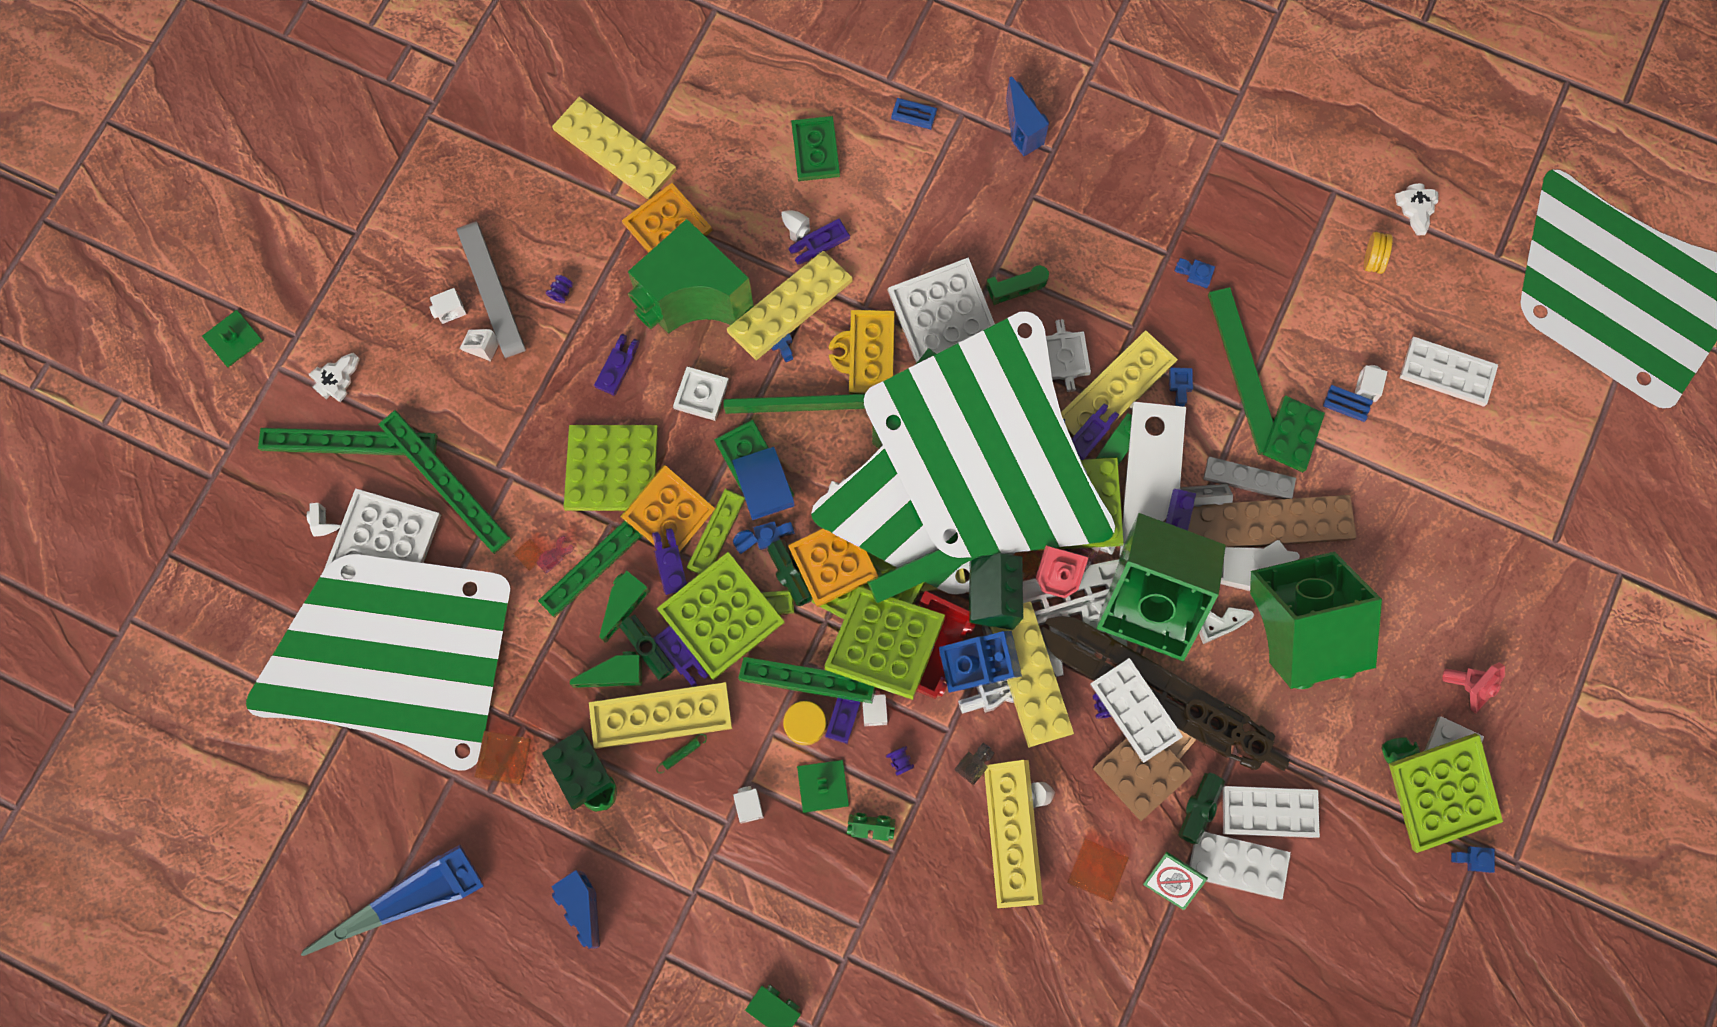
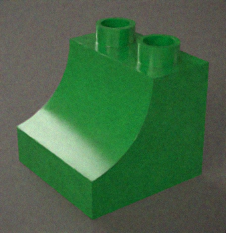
M688 219L682 222L628 271L633 289L628 292V296L637 306L634 312L651 330L659 324L670 334L681 325L705 319L721 321L732 325L754 307L749 278Z
M1138 513L1123 545L1119 563L1100 611L1096 629L1184 661L1219 595L1226 545Z
M1335 551L1251 571L1250 594L1258 607L1264 623L1269 647V663L1290 689H1308L1317 682L1333 678L1347 679L1354 677L1358 672L1376 668L1382 598Z

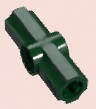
M785 539L772 542L768 546L767 551L778 569L776 571L778 581L788 588L797 606L810 603L813 598Z
M635 614L625 619L619 625L659 681L668 677L675 670ZM645 643H652L653 647L650 652H642V646Z
M1210 772L1204 774L1196 795H1192L1188 800L1186 807L1187 815L1178 834L1181 839L1193 845L1199 844L1207 823L1211 822L1215 817L1217 811L1216 802L1225 783L1223 778Z

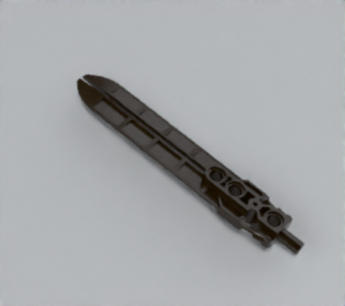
M1058 616L1048 618L1044 622L1072 639L1070 642L1042 626L1041 634L1047 648L1065 664L1091 679L1097 680L1115 668L1105 662L1106 660L1118 666L1130 658L1145 682L1162 691V694L1151 689L1177 729L1200 741L1218 754L1239 761L1240 765L1251 770L1259 769L1265 761L1282 771H1285L1286 767H1288L1290 759L1271 749L1275 743L1273 742L1275 739L1274 733L1268 731L1262 725L1258 726L1245 713L1227 703L1225 704L1079 619ZM1077 642V643L1081 644L1082 646H1084V647H1086L1087 649L1093 651L1094 653L1098 654V655L1101 656L1102 658L1100 659V658L1094 656L1093 654L1089 653L1088 651H1086V650L1082 649L1081 647L1075 645V643ZM1169 695L1175 700L1181 702L1182 704H1184L1183 707L1177 704L1176 702L1170 700L1166 696ZM1192 706L1198 709V718L1191 715L1190 708ZM1212 718L1218 720V730L1212 728L1210 723ZM1247 722L1256 731L1245 733L1242 727ZM1253 742H1257L1260 746L1258 754L1252 750ZM1235 744L1237 753L1242 755V757L1231 754V745Z

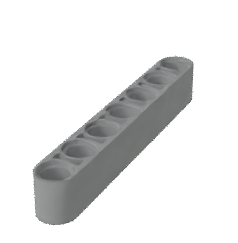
M475 221L456 228L505 359L526 351L478 222Z

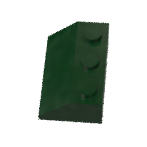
M998 553L971 560L969 562V623L1014 630L1023 619L1022 557Z

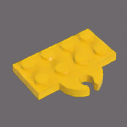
M851 310L850 331L839 333L830 342L829 350L843 348L845 350L843 356L838 357L834 354H828L830 363L836 370L849 374V394H866L870 387L893 376L894 311Z

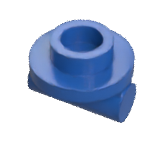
M750 530L740 531L733 539V544L740 554L758 542V539Z

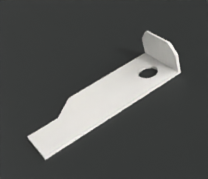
M1133 402L1130 405L1132 420L1122 521L1124 543L1138 513L1160 521H1164L1167 518L1173 489H1180L1186 407ZM1159 417L1162 419L1165 425L1162 434L1153 436L1146 431L1145 423L1148 418ZM1120 546L1119 556H1121L1123 546Z

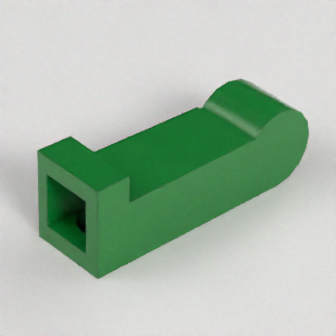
M1038 265L1033 267L1030 272L997 282L996 277L987 279L986 288L993 305L1044 288L1049 278V271L1046 267Z

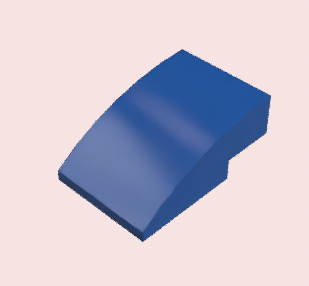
M775 447L732 460L752 520L795 506Z
M1002 631L939 647L949 693L1022 676L1012 631Z

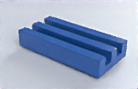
M897 98L891 119L931 130L937 108ZM899 106L906 107V108H910V109H914V110H907V109L899 108ZM918 111L929 113L931 116L918 113Z
M1331 385L1323 407L1365 422L1373 400ZM1330 399H1331V400H1334V401H1336V402L1342 403V404L1345 405V406L1352 407V408H1355V409H1357V410L1363 411V413L1361 414V413H1359V412H1356V411H1353V410H1351V409L1345 408V407L1340 406V405H1338V404L1332 403V402H1330Z

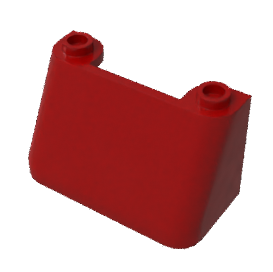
M925 591L918 606L944 614L945 620L916 692L936 699L938 695L943 696L948 685L944 683L945 674L939 647L963 641L966 633L972 634L976 624L969 623V611Z

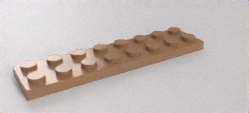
M1350 495L1193 506L1188 528L1190 532L1225 544L1226 547L1233 548L1269 546L1277 540L1282 545L1348 541L1357 538Z

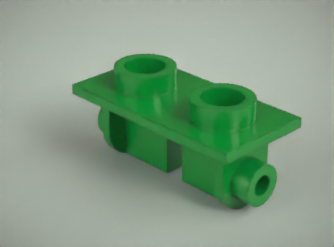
M859 812L854 813V815L849 814L847 834H851V837L868 839V830L873 831L872 839L884 841L894 839L895 819L885 815L869 817L867 814Z

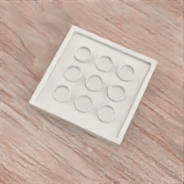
M969 257L887 289L916 363L928 348L938 354L963 339H967L995 325Z
M355 488L324 570L332 561L345 555L354 554L424 563L441 514ZM345 565L341 570L342 577L347 580L352 579L356 574L353 565Z

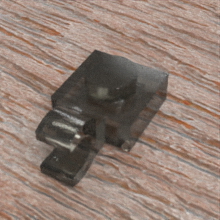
M982 743L974 755L968 752L954 770L974 785L988 768L984 762L989 761L995 753L990 750L991 748L988 745Z

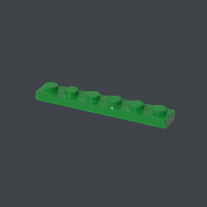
M748 657L743 658L738 677L742 682L871 704L873 703L876 690L874 686L830 671Z

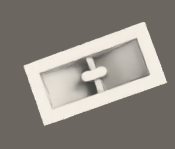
M490 329L468 330L460 349L491 361L499 343L496 335Z

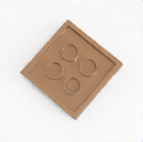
M1127 738L1092 768L1139 821L1146 818L1193 775L1168 747L1143 763Z

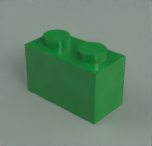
M770 984L767 987L762 985L745 1009L747 1013L766 1027H793L802 1014L798 1011L800 1008L798 1004L789 998L787 1001H784L779 997L781 992Z

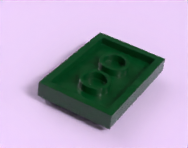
M582 728L542 753L573 810L614 785Z

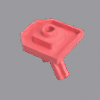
M1046 545L1036 580L1042 592L1066 598L1079 590L1089 557Z
M1498 662L1492 665L1487 672L1469 668L1467 672L1445 669L1442 680L1447 683L1465 686V690L1470 693V710L1477 714L1491 697H1495L1500 691V684L1505 677V666Z

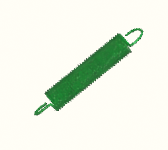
M698 736L662 761L660 765L663 764L668 770L701 746L697 739Z

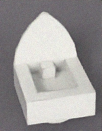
M782 211V219L785 226L789 229L791 240L798 242L802 237L809 234L810 223L807 216L798 211Z
M320 503L309 504L310 511H307V521L310 524L314 537L330 534L341 527V525L326 524V508Z
M1045 782L1031 784L1033 808L1050 804L1055 795L1053 788Z

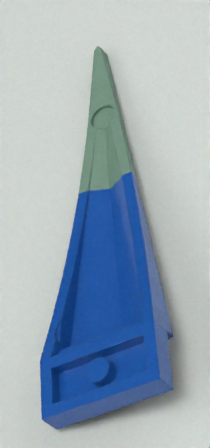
M458 845L448 852L436 856L305 948L301 956L406 916L462 899L484 887V883L461 845Z

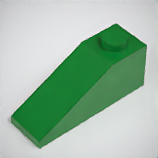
M1127 413L1096 459L1117 458L1119 466L1129 452L1131 414Z
M628 571L624 574H619L613 582L614 586L611 589L599 635L605 643L609 641L620 628L619 625L632 614L650 593L648 587Z
M633 651L622 652V655L614 656L572 678L570 685L573 688L642 686V658Z

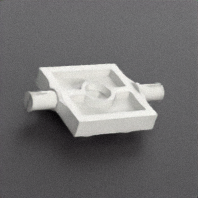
M1061 319V321H1055L1057 333L1046 336L1052 380H1065L1066 391L1073 392L1076 390L1074 378L1090 375L1091 370L1084 332L1072 333L1066 331L1064 320Z

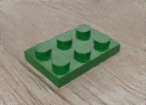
M833 116L791 120L798 181L840 177Z
M1285 395L1281 399L1263 455L1302 473L1306 471L1325 413Z

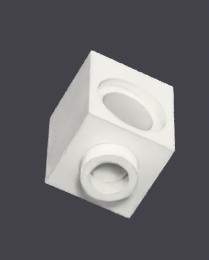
M455 288L430 297L432 306H429L434 318L438 317L442 324L466 315L460 296Z
M1366 365L1359 373L1355 394L1376 402L1382 396L1388 371L1381 370L1380 367L1375 365Z
M875 691L872 704L863 702L864 726L887 725L885 694L881 695L880 691Z
M751 786L738 789L737 794H733L741 824L764 818L757 789H752Z

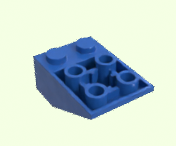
M1011 76L1009 77L1006 94L1011 139L1025 157L1045 144L1049 121L1045 114L1039 112L1035 101L1025 94L1022 84L1018 81L1016 82Z
M575 870L551 886L554 890L552 897L558 906L562 904L567 913L564 916L571 927L574 925L579 932L577 938L582 946L595 949L600 947L596 891L583 871Z

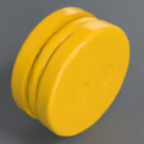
M1372 233L1366 249L1364 271H1372L1378 274L1384 273L1392 249L1393 236L1391 234Z
M800 701L790 706L786 711L783 725L791 741L807 746L818 742L823 737L826 731V717L823 710L817 704L810 701Z

